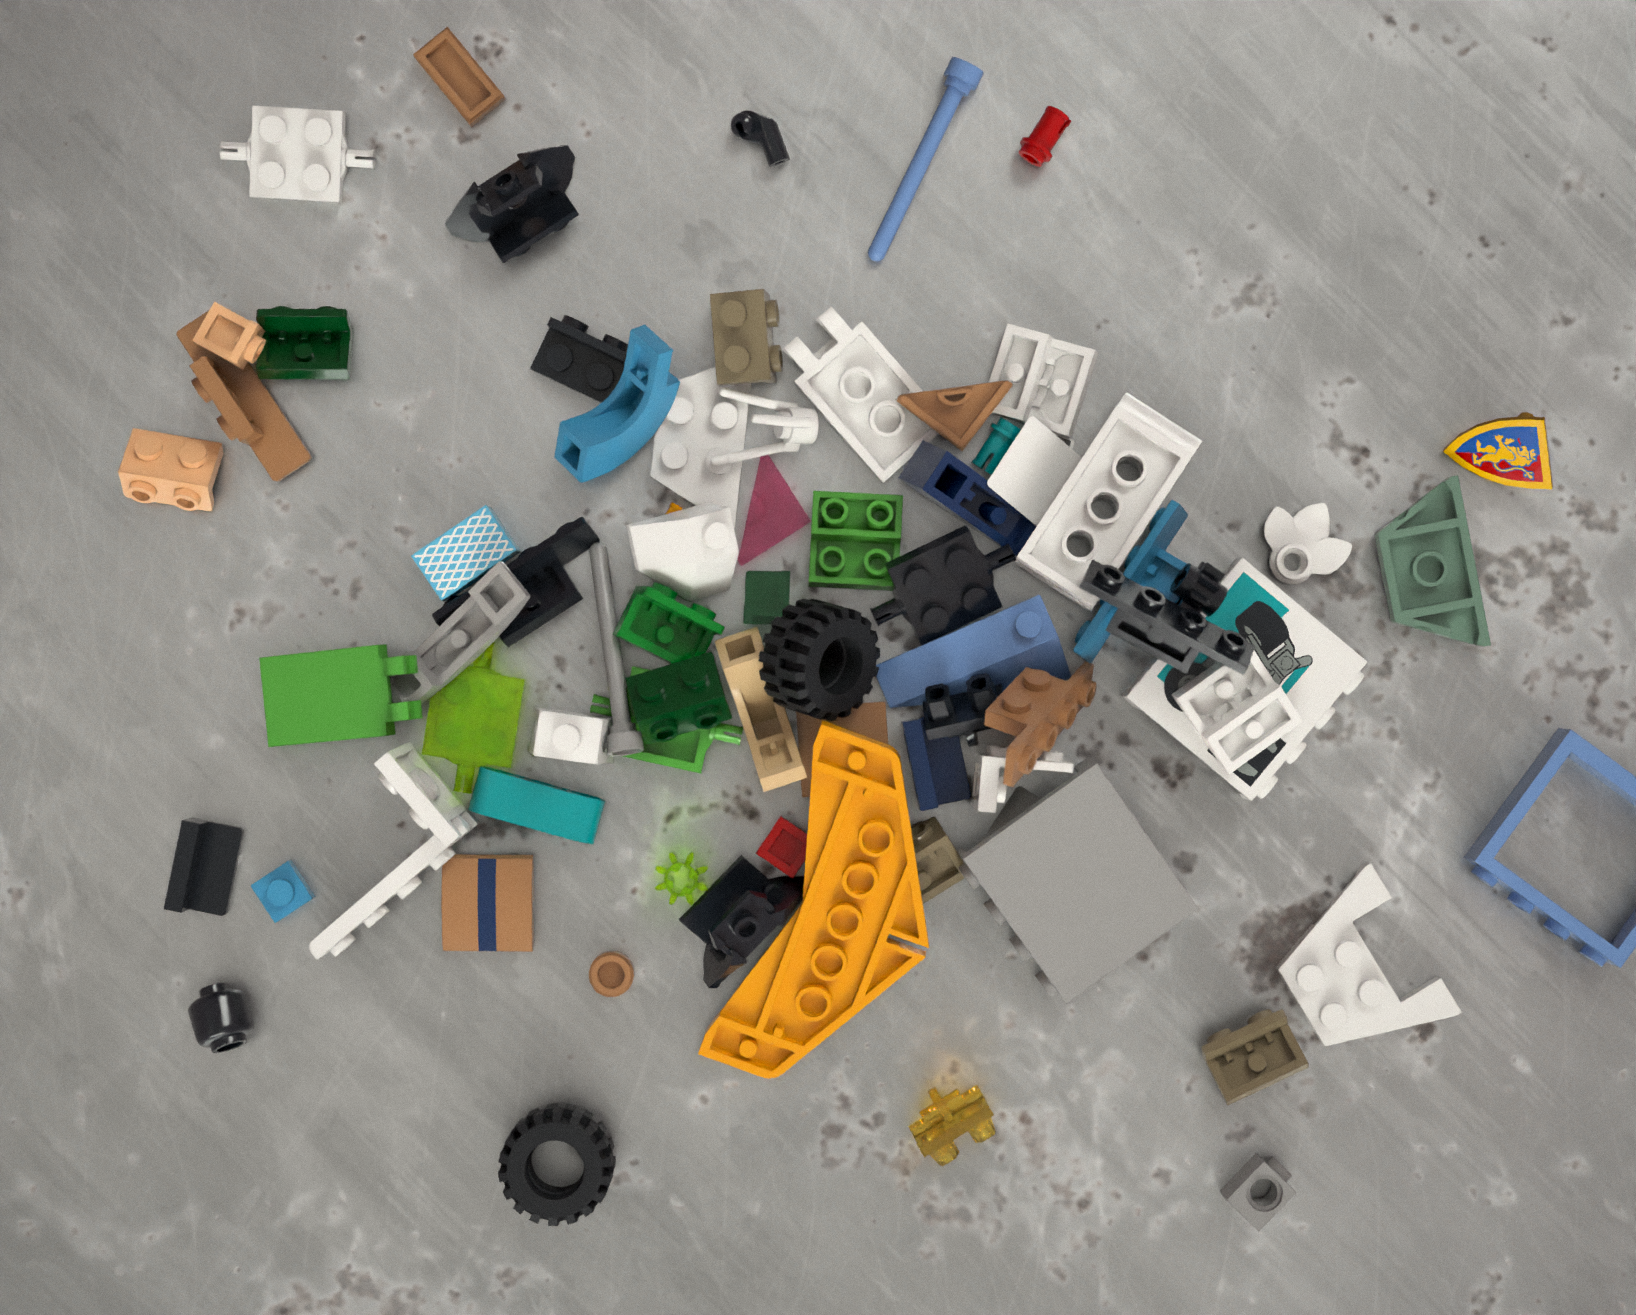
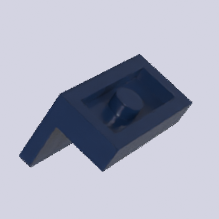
M924 717L901 721L919 810L938 808V805L969 799L971 792L959 736L953 738L946 736L928 740Z

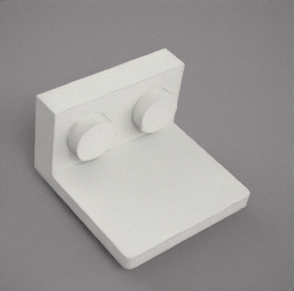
M987 745L986 753L975 752L971 806L977 811L996 813L997 802H1005L1007 785L1003 784L1004 775L999 773L1000 767H1005L1008 746ZM1055 750L1044 751L1037 759L1033 770L1073 773L1074 763L1063 760L1062 752Z

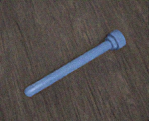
M951 58L944 72L946 77L944 86L947 89L868 249V256L871 260L877 262L884 259L962 97L968 96L971 90H976L984 72L975 65L960 58Z

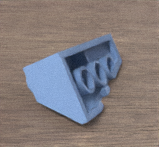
M1041 595L1033 596L876 665L879 667L876 678L889 708L923 705L926 687L941 683L949 686L951 695L967 692L966 681L972 676L985 673L990 676L994 685L1001 684L1003 691L1025 667L1046 671L1051 676L1063 680L1071 677L1058 634Z

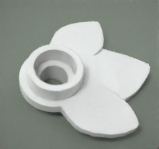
M1325 503L1304 507L1294 517L1284 509L1275 507L1267 517L1264 524V538L1272 550L1269 557L1270 571L1278 581L1288 585L1299 584L1307 580L1311 574H1331L1347 560L1352 550V544L1342 539L1328 537L1330 533V518ZM1288 554H1293L1298 559V567L1294 571H1290L1284 566V558Z

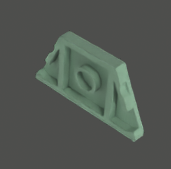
M1458 475L1451 476L1443 480L1374 534L1390 620L1393 623L1479 647L1491 646Z

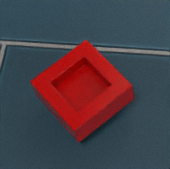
M780 816L755 854L794 879L805 863L807 833Z

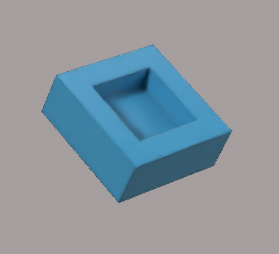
M292 860L282 864L251 885V888L275 923L316 897Z

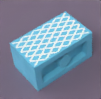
M485 505L411 555V557L440 600L447 601L478 582L499 561L506 563L519 554L521 550L490 506Z

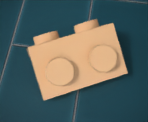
M133 428L118 470L124 496L140 503L157 502L175 505L187 511H195L197 509L212 511L215 503L212 488L224 454L222 443Z

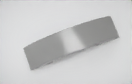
M499 561L468 591L471 596L415 651H406L402 655L417 656L418 673L390 676L393 703L421 700V704H423L478 658L519 614L531 595L503 561Z

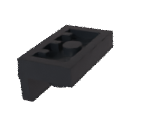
M564 315L562 321L550 317L547 324L549 329L530 369L602 403L611 394L621 378L628 344L608 334H605L601 341L586 333L589 328L588 325L570 316Z

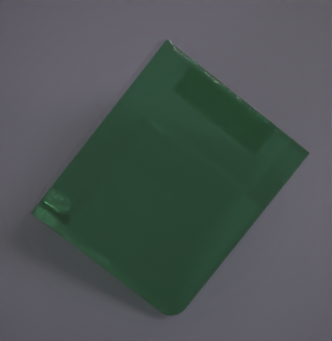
M750 570L746 572L743 624L771 625L770 623L775 616L782 617V609L790 604V571Z

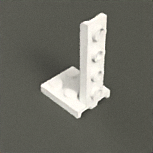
M410 741L388 751L374 765L380 771L378 777L382 784L395 795L399 793L410 805L408 812L412 819L425 830L429 828L434 833V836L311 941L309 950L317 960L330 951L335 957L342 953L356 940L351 933L357 927L364 923L369 929L389 912L388 908L384 905L396 894L403 900L423 883L418 875L429 865L435 871L456 854L451 846L480 823Z

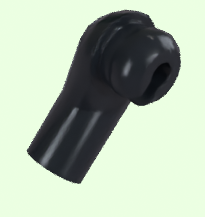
M749 110L742 111L732 118L730 126L733 134L744 140L761 145L769 167L777 166L790 160L780 129L774 119Z

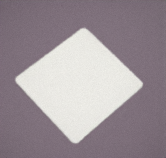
M1030 416L988 479L987 485L1037 526L1082 458L1037 418Z

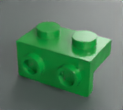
M653 582L651 587H635L613 635L669 664H673L705 654L714 635H722L725 627L714 621L717 614L696 603H692L689 608L675 600L678 593L674 590Z

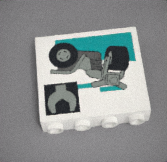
M1242 557L1234 559L1225 570V576L1219 582L1228 588L1227 595L1220 607L1209 617L1202 612L1200 613L1207 621L1224 630H1232L1239 633L1248 643L1255 646L1254 651L1273 680L1282 687L1303 722L1235 771L1228 774L1171 695L1218 661L1199 652L1187 673H1184L1153 657L1121 697L1133 707L1141 709L1237 789L1241 797L1252 801L1256 796L1262 799L1270 792L1278 781L1274 774L1285 761L1291 764L1300 756L1307 746L1303 739L1311 729L1315 727L1319 730L1330 720L1336 711L1331 705L1341 693L1344 692L1348 695L1359 685L1364 678L1361 669L1366 665L1367 661Z

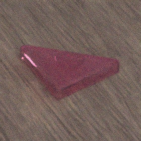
M769 455L760 457L738 557L741 567L811 523V520Z

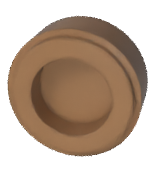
M619 951L601 953L594 959L589 969L591 986L597 993L606 997H617L625 993L630 988L635 975L632 961Z

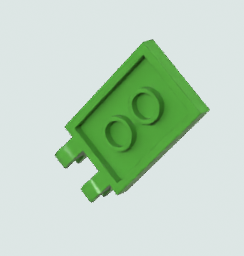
M387 644L259 658L268 747L396 735L394 721L423 718L421 700L392 702L390 676L418 673L417 656L388 657Z

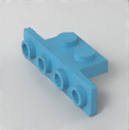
M1174 500L1170 501L1166 509L1163 507L1156 512L1149 526L1151 532L1141 546L1137 545L1131 550L1125 561L1124 567L1126 570L1123 573L1125 577L1144 587L1148 586L1157 589L1166 599L1175 602L1178 596L1170 592L1171 585L1186 563L1165 550L1188 516L1181 504ZM1100 599L1101 608L1093 620L1086 621L1079 629L1075 638L1076 646L1073 651L1089 663H1092L1111 633L1105 630L1117 607Z

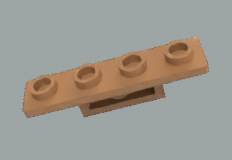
M208 310L176 333L178 339L194 361L189 365L196 375V378L191 380L200 397L206 403L212 400L222 414L216 419L231 441L238 438L240 442L250 445L271 479L279 482L311 461L312 456L262 380L259 379L258 374L249 361L242 370L192 341L208 314Z
M1085 661L1068 681L1051 676L1043 670L1025 667L986 709L985 726L1016 736L1007 748L1003 784L1013 787L1024 774L1029 775L1040 755L1044 751L1049 752L1052 749L1057 736L1064 728L1069 729L1072 726L1076 714L1083 706L1086 708L1090 706L1097 687L1096 682L1092 681L1094 664Z

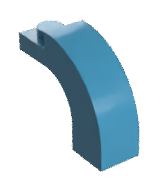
M646 325L631 329L623 373L611 394L601 404L587 413L560 422L554 458L580 483L604 475L631 458L658 430L673 405L680 385V381L669 372L673 349Z

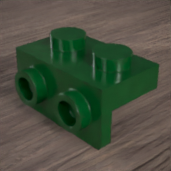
M277 306L272 309H257L256 320L265 330L262 338L266 340L265 346L257 359L256 371L259 379H350L354 333L346 309H337L331 306H322L317 309H292L286 306Z
M712 652L625 678L636 722L646 744L668 742L678 735L697 729H710L732 718Z

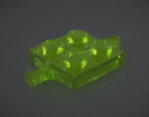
M495 642L485 650L484 658L482 653L473 661V666H468L430 698L422 755L442 757L453 764H457L453 788L455 792H462L463 787V793L472 794L475 767L493 765L513 768L526 679L505 676L491 669Z

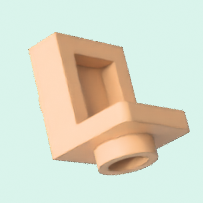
M216 302L211 306L192 340L196 345L242 370L248 361L254 363L258 359L266 342L262 338L265 330L258 323L252 320L249 321Z

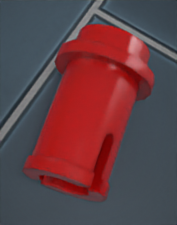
M1047 106L1043 116L1029 137L1021 139L1020 156L1037 167H1041L1044 162H1049L1053 157L1050 153L1066 127L1071 123L1069 117L1061 110L1053 106Z

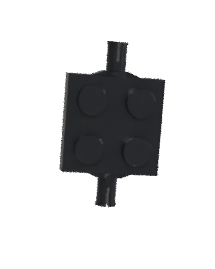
M966 525L885 563L884 565L893 583L894 598L879 606L870 608V611L878 626L899 615H903L912 625L920 644L924 645L1003 607L994 588V575L992 571L1016 561V557L1009 543L984 555L977 548Z

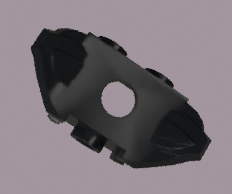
M568 145L517 154L518 161L479 186L476 182H473L445 222V226L452 236L477 242L489 241L502 263H505L513 257L525 254L531 245L550 233H555L565 228L570 220L579 215L565 194L572 178L575 156ZM523 199L519 204L514 205L515 203Z
M741 855L679 918L683 925L706 943L703 960V981L708 988H718L721 982L731 973L747 963L746 958L779 924L781 926L784 925L789 915L803 899L804 876L794 877V879L789 876L768 879Z

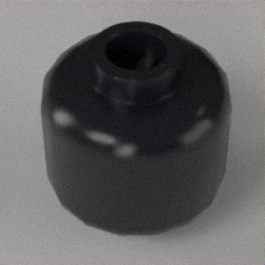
M225 983L212 984L199 990L200 998L196 999L188 1008L198 1044L205 1048H211L212 1053L227 1052L246 1044V1037L253 1031L254 1022L244 992L240 989H227Z

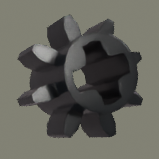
M1202 561L1198 568L1191 563L1186 564L1178 573L1170 588V592L1178 596L1174 603L1183 608L1194 609L1199 613L1202 612L1208 617L1211 616L1220 607L1228 592V588L1219 583L1225 576V573L1208 562Z

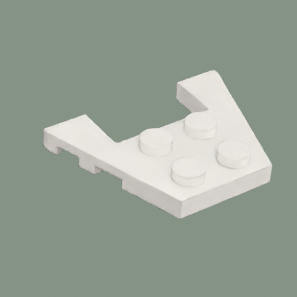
M1369 862L1360 866L1355 872L1356 875L1344 890L1338 892L1330 902L1331 905L1314 925L1312 924L1275 967L1324 1046L1454 1017L1462 1013L1442 978L1438 976L1400 999L1395 994L1353 925V921L1392 898L1376 870Z

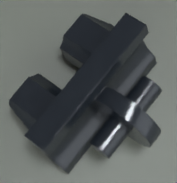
M985 673L972 676L966 681L967 692L951 695L949 686L943 683L926 687L923 712L928 740L946 736L953 738L965 735L969 747L978 745L977 732L993 729L984 725L986 709L1003 692L1002 685H994L990 676Z

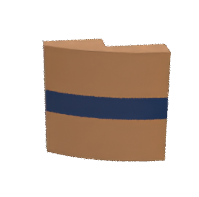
M455 854L442 865L441 910L443 951L533 952V901L535 896L533 855Z

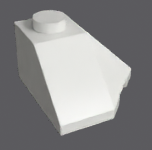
M705 503L626 525L635 569L678 593L677 596L690 602L730 590L739 553L730 507Z

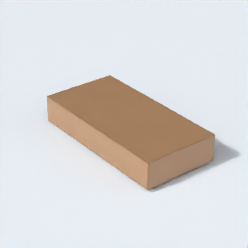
M448 26L413 54L414 58L471 128L506 100L505 96Z

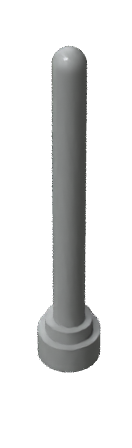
M596 542L590 546L589 554L613 725L609 727L610 734L606 736V745L609 756H626L644 751L641 731H637L636 723H631L619 637L613 635L617 626L607 548L603 543Z

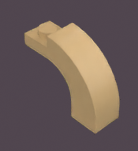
M758 627L715 640L721 665L734 698L763 791L766 792L807 778L786 709L773 702V697L767 695L764 690L766 681L760 679L759 670L763 668V663L759 662L760 651H764V644Z

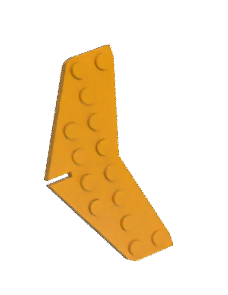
M822 720L813 745L802 903L707 1027L699 1048V1055L763 1078L779 1077L926 957V951L888 938V935L891 934L929 948L901 758L892 746Z

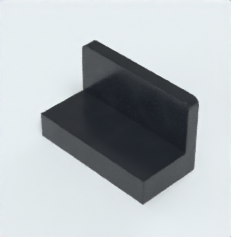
M193 817L182 820L164 904L165 910L182 913L190 909L219 916L227 914L244 836L243 828Z

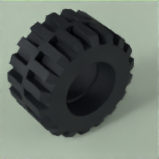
M812 598L811 600H797L795 606L789 604L783 608L782 617L775 616L770 623L772 626L770 633H765L762 641L765 643L764 651H760L759 662L763 663V668L759 670L760 679L766 681L764 690L767 695L773 697V702L787 709L820 720L836 721L837 717L845 718L851 714V708L858 709L863 703V696L865 694L869 695L873 688L871 684L873 677H877L879 667L876 666V661L880 658V648L875 646L878 636L876 631L871 630L872 623L868 618L861 616V613L856 610Z
M557 1103L547 1104L545 1109L539 1110V1108L530 1111L527 1117L521 1118L515 1125L500 1152L498 1162L501 1163V1168L498 1171L499 1182H504L505 1188L502 1192L506 1200L512 1198L516 1203L513 1209L520 1215L525 1210L531 1214L529 1220L537 1224L540 1219L548 1220V1226H558L559 1222L566 1220L567 1225L577 1222L579 1216L583 1214L587 1217L594 1211L598 1203L601 1204L613 1178L616 1156H613L614 1143L612 1137L607 1138L605 1134L607 1128L602 1121L597 1124L592 1119L593 1113L586 1109L584 1113L576 1111V1105L567 1103L565 1108L557 1107ZM547 1141H562L574 1147L580 1154L584 1164V1171L579 1181L565 1187L551 1186L542 1181L532 1166L531 1157L535 1148Z

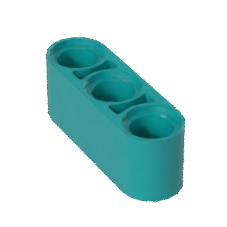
M480 766L468 810L570 840L594 844L605 800L503 770Z

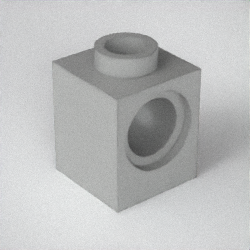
M1257 1153L1219 1191L1226 1201L1257 1231H1260L1296 1194V1191L1287 1183L1292 1175L1273 1156L1266 1162ZM1257 1180H1270L1271 1189L1266 1196L1262 1198L1251 1197V1187Z

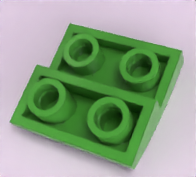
M813 491L808 587L893 591V583L884 564L900 556L903 495Z

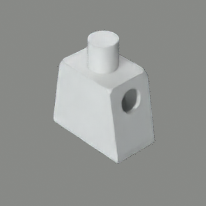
M535 707L529 752L539 757L597 765L614 763V756L608 755L606 736L610 734L609 727L613 725L612 718Z

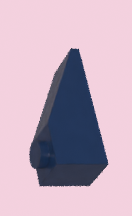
M922 440L898 477L931 502L1000 547L1009 543L1016 557L1037 527L987 485V479L947 450Z

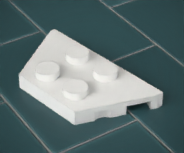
M716 367L679 380L680 385L673 405L663 423L655 432L650 476L695 506L712 503L730 507L735 528L743 461L712 466L710 460L713 457L742 451L745 447L749 404L721 396L719 394L720 389L728 388L751 394L752 383L719 386L717 385Z

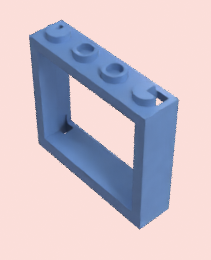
M1558 728L1463 858L1475 866L1471 872L1479 877L1478 879L1492 888L1498 882L1511 893L1507 900L1527 914H1530L1534 909L1547 918L1543 926L1564 941L1571 936L1583 946L1579 952L1583 956L1591 959L1600 967H1603L1607 962L1621 968L1636 948V909L1611 943H1609L1494 859L1567 757L1636 807V777L1573 730Z

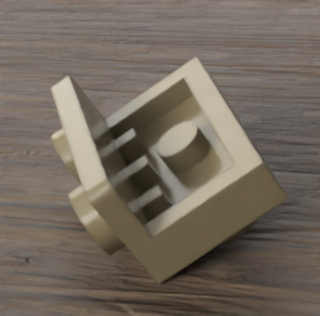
M764 289L710 294L717 385L725 386L757 382L777 383L776 372L783 371L781 346L774 345L772 327H779L777 300H770L769 293Z
M1270 1009L1263 1010L1247 1020L1248 1025L1234 1032L1227 1028L1214 1033L1207 1038V1044L1201 1047L1203 1059L1227 1106L1309 1068V1063L1288 1025L1287 1016L1283 1009L1274 1013Z

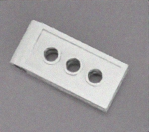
M1126 392L1019 552L1015 564L1091 612L1100 598L1079 588L1092 559L1102 565H1111L1117 569L1121 567L1203 441ZM1124 463L1135 466L1139 472V479L1135 481L1123 480L1118 475L1116 467ZM1096 501H1107L1113 506L1115 516L1110 519L1098 518L1093 513L1091 505ZM1072 538H1082L1088 542L1091 552L1085 557L1073 556L1068 551L1066 543Z

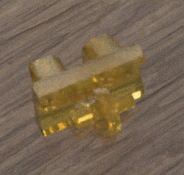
M978 1085L963 1094L958 1089H955L942 1097L936 1087H933L928 1091L933 1103L919 1111L922 1119L909 1126L923 1156L930 1155L940 1166H944L957 1158L960 1152L953 1140L967 1131L975 1143H982L996 1133L991 1119L994 1114Z

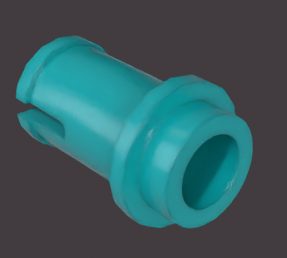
M1002 417L997 424L991 423L990 426L994 429L975 459L973 458L971 461L983 469L989 457L994 454L984 470L992 475L1021 430Z

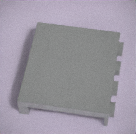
M1089 757L1074 767L1077 771L1075 775L968 852L963 848L957 851L965 862L958 867L959 871L973 890L980 885L990 897L984 903L989 913L999 926L1005 921L1008 922L1016 934L1009 939L1024 961L1033 957L1041 969L1035 975L1037 980L1050 997L1058 992L1066 1004L1199 909L1099 765Z

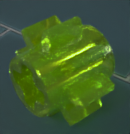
M671 851L669 859L672 864L669 867L657 865L655 868L658 873L664 875V881L658 883L655 890L667 889L671 893L669 898L670 905L675 903L678 896H685L687 902L692 905L694 904L692 892L695 888L707 891L709 887L705 882L699 881L700 874L705 873L709 867L708 865L697 867L692 862L695 855L694 851H691L686 859H678L677 854ZM683 866L690 869L688 877L694 880V884L686 883L680 889L674 886L676 879L670 875V871L678 872Z

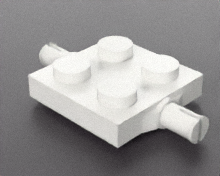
M252 105V130L248 143L221 141L220 148L223 150H238L237 152L220 151L221 160L247 161L250 170L249 197L342 203L343 180L348 167L375 169L376 161L358 158L376 159L375 149H349L345 137L346 112Z

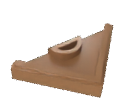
M1008 380L901 394L895 400L951 444L963 451L1013 384Z

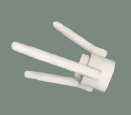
M721 388L719 394L723 397L778 411L775 415L753 414L751 421L753 423L773 425L775 437L782 439V442L713 457L710 460V464L712 466H719L779 452H798L800 444H812L817 438L819 428L817 412L813 408H799L797 402H782L742 391Z

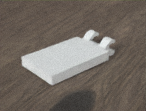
M829 307L816 319L820 326L832 337L829 342L813 355L797 336L782 350L803 372L793 382L881 483H884L911 459L922 440L929 443L938 433L895 400L901 394L923 392L862 321L851 330L840 315L832 307Z

